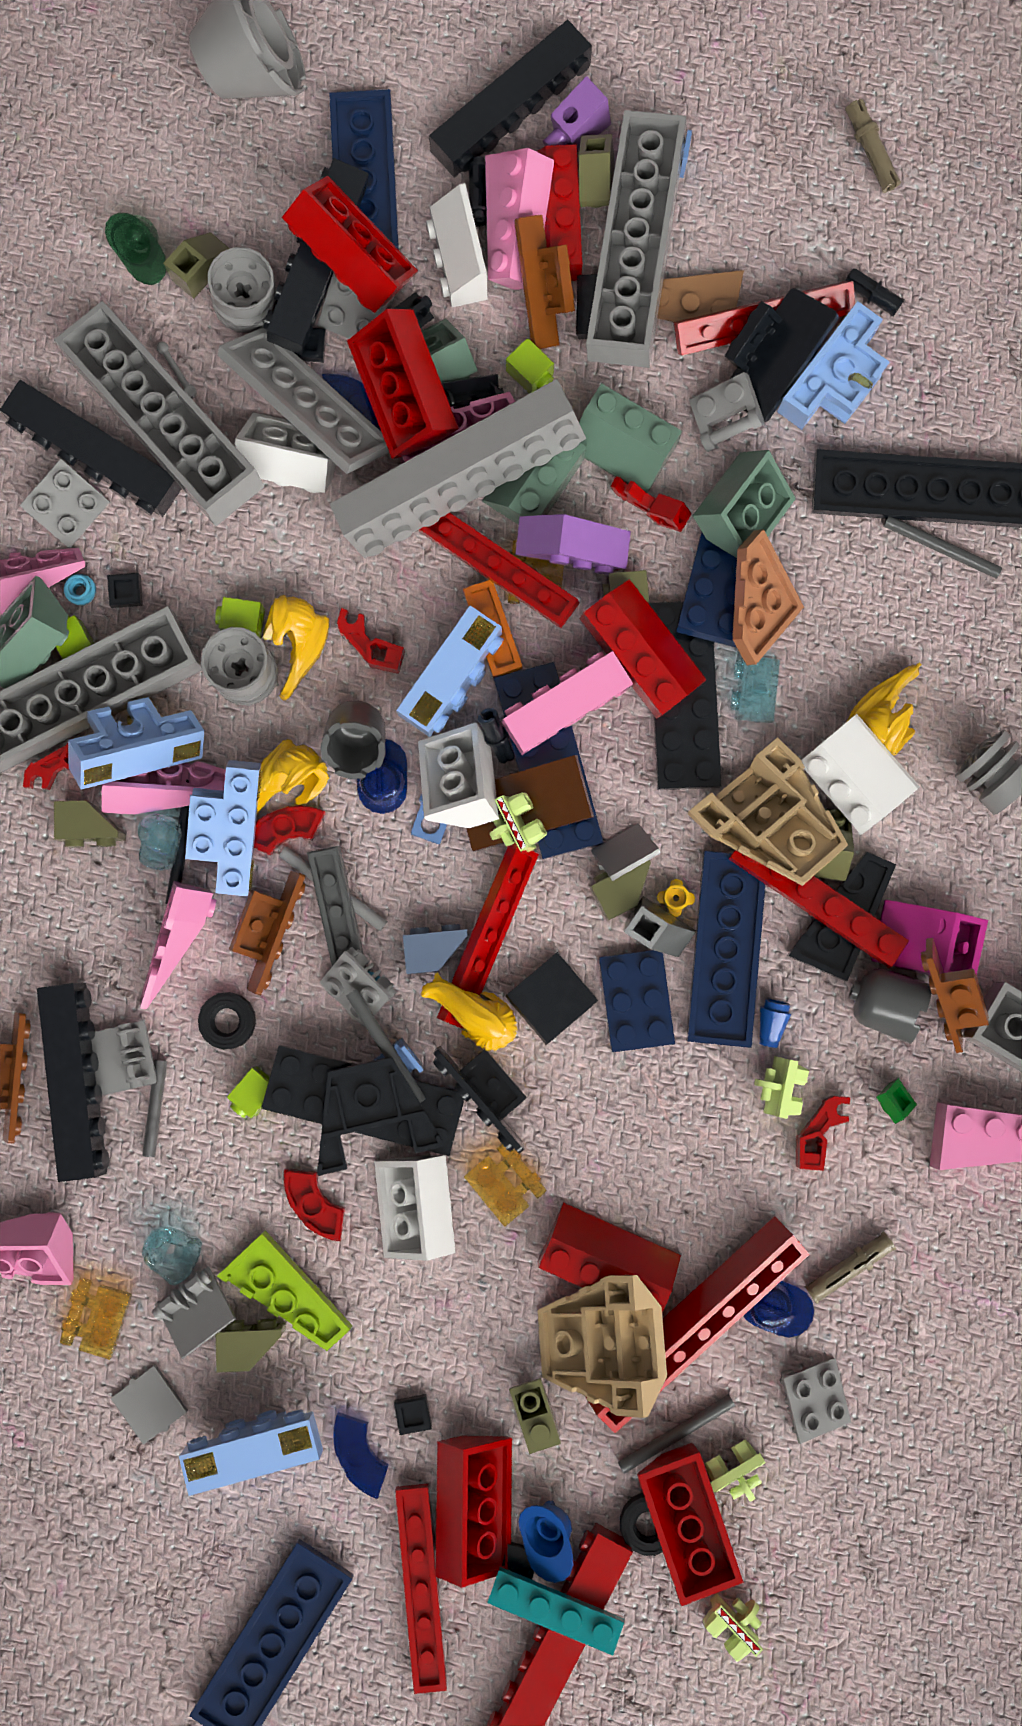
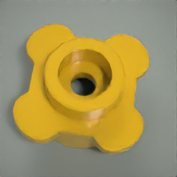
M674 879L665 891H660L657 894V901L664 904L669 909L670 914L678 917L687 905H692L695 902V896L693 893L688 892L681 880ZM674 895H678V901L673 900Z

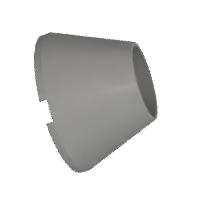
M212 0L190 32L189 42L193 57L201 74L219 97L223 99L296 96L305 90L304 85L301 86V81L306 79L301 53L292 30L280 8L274 10L269 0Z

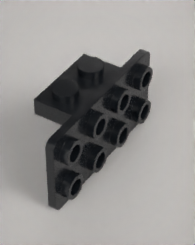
M796 288L788 291L776 311L770 305L761 301L757 308L751 312L747 323L739 335L731 342L729 350L725 354V357L737 367L730 379L743 372L749 375L764 423L772 417L839 317L834 309Z
M441 1046L437 1047L433 1052L436 1057L433 1063L445 1077L449 1073L457 1081L454 1088L466 1102L472 1099L478 1106L476 1113L488 1127L492 1123L499 1130L497 1138L509 1152L515 1149L520 1154L525 1150L523 1141L503 1118L527 1098L526 1095L485 1049L460 1069Z

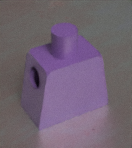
M587 76L552 112L551 121L554 130L543 140V144L545 146L577 144V152H579L581 136L599 135L611 125L608 99Z

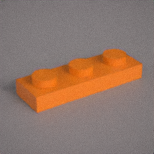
M487 580L463 588L468 607L472 606L502 627V635L500 637L504 640L494 655L488 653L486 656L493 679L523 669L494 583ZM479 623L476 631L482 646L493 631Z

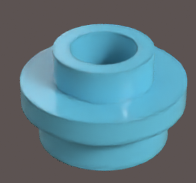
M75 574L65 582L64 594L71 603L86 605L95 597L96 586L87 575ZM79 586H85L86 588L82 595L76 594Z

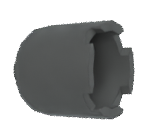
M359 700L347 701L338 705L330 713L325 726L320 747L323 761L327 762L335 770L336 775L348 779L365 778L367 773L380 768L386 752V730L384 719L379 710L371 704Z
M878 968L867 972L861 982L854 981L849 993V999L854 1000L853 1014L858 1023L911 1044L921 1028L920 1025L915 1024L920 1010L927 1012L932 993L929 984L925 983V981Z

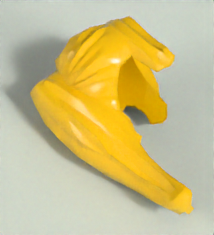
M286 595L273 599L262 635L264 640H273V643L278 646L283 644V637L286 633L292 643L293 649L289 661L291 664L290 671L279 694L282 700H287L292 696L302 678L318 660L329 632V618L326 615L315 613L313 606L306 600L294 596L286 597Z
M920 662L906 667L871 689L853 707L847 719L849 721L858 714L893 756L897 755L916 733L913 728L908 727L910 716L913 714L912 704L905 703L903 708L896 713H892L891 710L899 699L902 689L919 675V667L922 665Z
M286 739L262 760L257 814L276 793L282 791V793L288 794L296 785H304L301 795L295 798L296 804L300 806L315 798L324 789L329 779L326 763L322 762L321 757L315 750L304 744L296 746L291 739Z
M438 972L435 973L433 982L427 983L422 987L421 996L434 999L443 1005L465 1029L461 1031V1034L465 1038H470L476 1046H480L485 1051H496L504 1048L516 1037L517 1022L515 1021L516 1018L513 1015V1011L506 1002L494 993L482 992L481 995L486 997L488 1001L483 1000L478 994L464 991L442 979Z

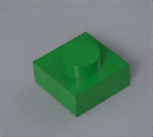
M899 1078L888 1083L876 1097L882 1109L895 1124L904 1120L917 1106Z

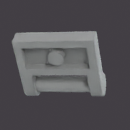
M745 372L689 399L701 434V443L707 452L717 448L718 443L751 427L756 429L764 425V418L751 380ZM747 409V416L713 432L711 426Z

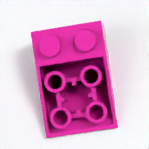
M884 900L880 921L909 940L893 967L931 975L930 971H924L921 952L926 951V939L933 938L944 973L974 969L977 975L988 920L957 912ZM873 957L871 958L872 962L880 963Z

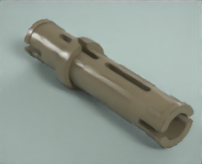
M855 100L845 108L856 132L854 134L855 139L864 148L882 192H890L897 188L901 181L877 132L879 127L876 122L872 121L864 100Z
M884 1231L862 1248L859 1246L854 1248L855 1253L829 1269L810 1284L804 1286L816 1304L864 1270H872L874 1263L896 1250L895 1245Z

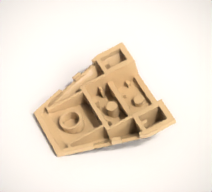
M778 737L755 756L751 766L716 796L711 792L688 812V815L710 837L802 886L848 846L830 811H826L822 805L815 784L811 785L803 771L805 767L801 759Z
M637 1275L606 1276L600 1279L599 1282L580 1289L579 1292L563 1297L538 1310L542 1378L570 1392H578L586 1396L587 1401L593 1404L599 1403L609 1408L610 1412L616 1416L639 1418L649 1416L667 1378L662 1307Z

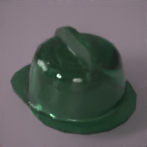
M121 212L112 215L106 222V238L128 272L143 284L154 285L161 282L166 274V268L163 264L166 256L158 243V232L154 224L141 215Z

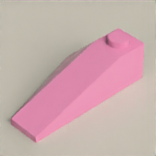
M80 549L43 550L38 552L36 557L22 556L21 552L10 553L9 559L0 560V615L6 611L35 576L40 577L49 588L86 567Z
M199 761L192 764L186 762L102 784V813L135 815L189 806L190 795H192L194 788L224 791L226 769Z
M177 881L173 882L141 995L140 1008L147 1009L204 926L206 917L212 918L217 900L212 899L213 893L211 890Z
M61 1213L28 1214L0 1222V1273L3 1278L13 1279L14 1274L32 1277L31 1283L72 1285L74 1280L73 1233Z

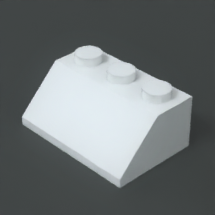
M463 183L456 186L430 206L431 219L426 220L430 240L436 239L438 247L433 249L436 267L443 268L444 278H440L443 297L449 296L452 308L488 300L487 272L466 185Z
M253 412L235 438V447L256 469L260 479L272 481L279 486L304 488L310 493H325L333 479L336 464L286 419Z
M858 714L853 716L801 760L806 772L861 835L886 817L920 787Z
M477 722L418 741L423 811L426 820L472 828L499 819L498 806L495 802L497 797L491 746L486 744L485 735Z
M422 1155L374 1161L384 1258L428 1261L456 1253L446 1155Z

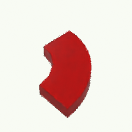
M287 806L269 814L267 813L256 821L254 848L271 856L276 848L287 840L303 838L313 841L326 812L310 806Z
M285 1168L284 1187L291 1208H293L299 1219L314 1233L330 1240L341 1241L345 1207L333 1204L323 1195L318 1185L317 1172Z

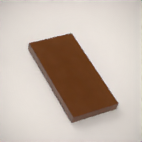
M577 755L495 779L497 798L502 795L511 797L522 792L528 794L533 804V809L521 815L525 825L535 819H539L545 830L548 831L594 817ZM498 808V815H499V814L501 815V817H502L504 823L506 824V822H505V820H504V818H503V816H502V814H501V812H500V810H499V808ZM493 821L472 828H466L472 852L504 844L502 838L492 840L489 834L496 829Z

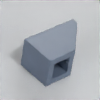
M460 924L441 926L442 932L429 933V927L410 929V935H403L406 974L440 971L468 938V930H461Z

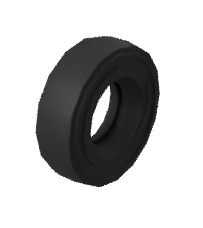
M232 992L218 993L209 998L201 1007L198 1016V1027L203 1039L211 1046L223 1050L234 1049L245 1044L253 1035L256 1025L255 1011L250 1002L243 996ZM225 1008L234 1010L239 1017L238 1027L235 1031L227 1034L218 1030L215 1025L216 1015Z
M640 1493L631 1497L624 1505L620 1514V1532L625 1543L631 1546L634 1552L644 1556H656L663 1553L657 1534L645 1536L636 1527L638 1517L644 1512H649L644 1494Z

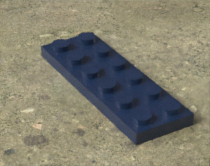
M386 89L331 92L329 97L332 159L335 158L369 173L368 187L359 209L399 250L391 91Z
M555 662L494 678L504 718L507 717L505 711L518 702L525 706L533 701L532 694L542 687L548 685L552 689L560 684ZM572 725L562 728L556 735L521 755L509 735L519 772L577 755L594 815L593 818L546 831L547 835L538 841L542 860L603 844L602 834Z
M704 851L686 1041L752 1048L766 884L730 861L729 858L732 853Z
M298 1539L193 1707L189 1717L203 1726H262L349 1586L354 1574L309 1544Z

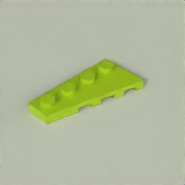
M266 1230L217 1275L224 1282L229 1281L241 1289L239 1292L249 1299L254 1298L268 1308L267 1311L277 1318L280 1316L293 1325L292 1328L326 1351L337 1343L353 1326Z

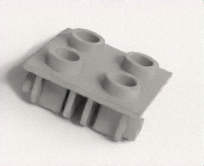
M333 272L317 326L349 339L387 308L391 309L394 297L374 314L371 310L360 304L357 295L348 286L340 283Z
M60 459L19 506L63 544L71 548L110 501Z
M351 947L343 952L319 983L326 989L329 995L334 997L348 1011L353 1019L365 1027L346 995L357 989L375 1016L383 1005L397 992L393 989L395 985L384 975L376 981L375 978L378 977L381 971L378 970L371 976L368 972L374 967V964L371 963L364 969L363 967L369 963V960L359 949L356 951Z
M145 1020L121 1024L117 1027L95 1032V1037L91 1041L92 1050L97 1054L99 1061L95 1077L96 1084L101 1087L102 1096L158 1083Z
M209 1266L201 1272H196L192 1279L185 1284H180L177 1290H172L171 1294L164 1300L156 1302L155 1308L152 1310L154 1317L158 1321L163 1318L182 1359L236 1319Z
M836 1358L828 1359L794 1373L793 1369L781 1372L782 1378H780V1383L783 1384L787 1396L784 1400L786 1404H789L787 1412L791 1415L793 1423L792 1432L796 1433L798 1444L851 1423Z

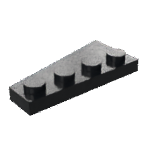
M865 852L847 875L846 881H843L836 891L875 917L896 864ZM814 919L787 956L840 980L848 981L861 949L817 919Z

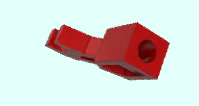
M616 476L610 486L617 496L646 512V515L659 526L682 532L692 515L683 501L660 493L654 498L633 481L626 484L621 477Z
M341 608L337 620L341 636L347 639L368 663L370 668L399 674L405 655L404 647L378 638L371 641L366 635L364 614L359 613L355 623H348L347 617L349 612ZM377 647L379 650H386L384 662L373 658L374 653L372 650Z
M68 743L37 762H31L24 771L23 787L33 789L34 780L41 777V788L50 790L58 772L65 768L69 770Z
M831 1095L822 1101L821 1106L800 1134L796 1136V1167L799 1169L824 1171L827 1139L823 1135L829 1127L849 1122V1116L839 1115L837 1107L843 1103L850 1104V1097ZM817 1137V1152L805 1151L806 1140Z

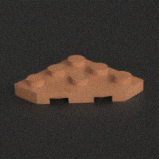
M764 529L753 531L737 549L733 642L746 665H756L804 608Z

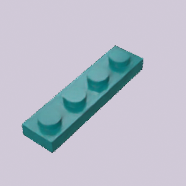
M502 1567L499 1568L487 1602L612 1656L614 1655L625 1622V1618Z

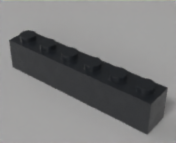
M567 19L429 135L430 152L454 178L462 171L467 172L474 157L481 156L484 152H491L502 137L507 133L515 132L527 116L539 112L546 100L552 95L560 94L571 79L576 75H583L588 70L591 64L592 45Z
M333 158L330 168L324 167L320 180L329 176L359 208L368 187L369 173ZM297 237L296 242L300 246L297 253H291L288 258L285 271L289 272L285 283L280 281L274 296V300L278 301L274 312L268 311L263 328L266 329L268 342L302 355L334 271L325 262L318 260L313 255L309 245L302 238Z
M22 380L18 381L0 408V412L7 419L5 424L21 435L24 431L32 435L31 440L46 451L50 447L59 452L57 457L72 467L75 464L80 465L84 468L83 473L97 483H100L101 480L111 485L109 489L122 499H126L127 496L137 501L135 506L150 516L155 512L159 516L164 517L182 490L166 470Z
M69 983L37 988L58 1182L105 1175L109 1166V1154L104 1147L103 1136L106 1132V1124L104 1118L101 1117L100 1111L102 1090L96 1084L95 1077L99 1061L97 1054L92 1050L91 1040L95 1037V1027L90 1020L89 1007L92 1002L91 993L87 989L86 983Z

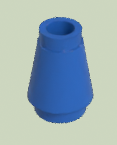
M765 999L764 1006H760L759 1044L778 1048L792 1014L789 1011V1003Z

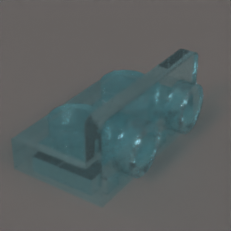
M742 657L741 660H736L734 679H739L738 690L732 692L730 709L735 710V719L773 723L779 659L761 658L756 665H746Z

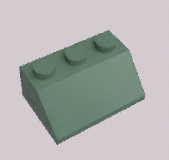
M446 318L422 330L441 382L466 379L478 371L465 337Z
M602 383L579 421L586 437L585 440L580 442L586 446L585 459L613 476L621 477L627 484L630 481L635 482L647 494L677 447L682 433L680 429Z
M580 443L572 450L563 451L553 456L548 463L529 469L517 480L507 481L496 487L491 494L483 498L482 502L518 525L520 516L548 515L584 461L586 446Z
M769 450L740 452L692 516L708 541L737 558V549L755 530L764 529L768 537L796 498Z
M38 576L33 578L0 616V687L4 689L33 675L34 670L39 664L43 666L48 661L51 651L57 645L61 646L64 644L69 634L67 629L68 614L44 581Z

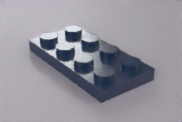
M702 531L676 632L736 647L733 642L737 558L708 541Z

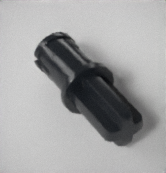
M852 269L845 281H853L854 291L866 298V303H874L891 314L892 317H894L905 300L882 286L883 282L881 280L878 283L857 269Z
M493 708L481 711V715H478V721L485 732L486 744L493 748L500 763L505 764L507 761H512L515 755L508 741L509 734L505 727L502 726L498 712Z

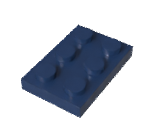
M651 950L599 957L611 1052L674 1045L675 1038L663 953Z

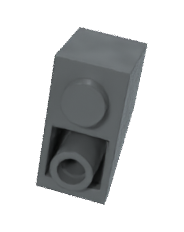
M644 896L626 920L624 928L626 934L649 949L675 957L680 956L696 933L695 929Z

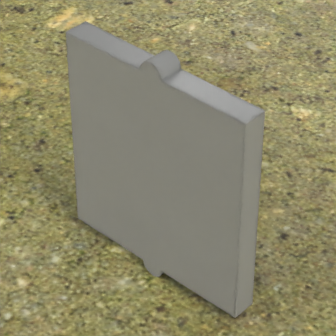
M639 823L591 850L593 856L598 861L599 869L604 870L612 881L661 853L653 842L652 834H647Z
M156 1364L138 1378L132 1377L126 1387L111 1397V1400L143 1445L161 1431L167 1432L170 1425L188 1411Z

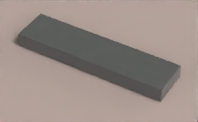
M340 845L307 852L332 966L343 952L351 947L356 951L359 949L364 955Z

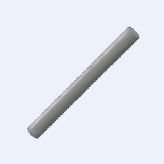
M285 847L279 857L313 881L309 863L291 849ZM351 894L354 912L381 931L388 921Z

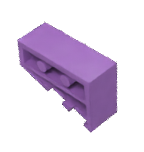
M565 514L520 516L515 555L550 560V563L573 564L572 567L576 569L591 570V568H595V573L608 575L613 573L614 569H627L631 531Z

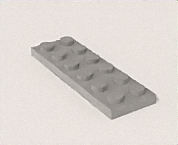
M258 329L219 346L218 356L346 474L389 453L382 432L294 352L268 342L266 329Z

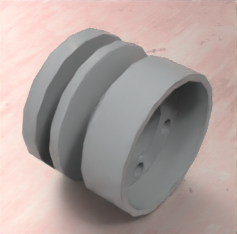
M234 247L225 250L212 261L208 270V287L217 318L227 328L237 332L251 333L263 328L268 311L274 312L277 301L274 300L276 292L274 273L269 262L259 252L244 247Z
M230 627L218 631L212 636L202 651L201 666L204 676L226 700L236 705L250 706L263 701L272 693L278 679L277 663L274 656L256 633L245 628ZM247 666L249 668V671L242 672L240 676V674L238 673L239 670H245Z
M1005 729L977 746L967 756L962 767L955 774V777L960 782L974 775L966 786L969 791L978 788L982 784L986 786L979 797V801L993 815L1007 808L1022 795V756L1017 760L1012 758L1020 745L1017 741H1014L1004 749L1002 748L1010 738V734Z

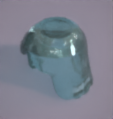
M154 813L144 816L137 828L138 837L141 841L139 861L151 869L169 870L175 864L182 835L180 825L175 819L165 814Z
M168 1226L158 1227L152 1230L146 1237L142 1247V1257L145 1264L152 1271L163 1277L170 1285H177L191 1274L198 1262L202 1241L198 1237L191 1236L176 1228ZM171 1244L176 1245L173 1254H166Z

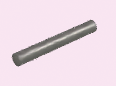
M154 1060L158 1083L151 1084L142 1153L144 1157H155L167 1068L166 1060Z

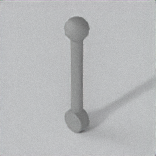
M159 342L157 344V351L164 355L183 385L184 391L193 399L197 395L195 387L189 385L168 351V344Z

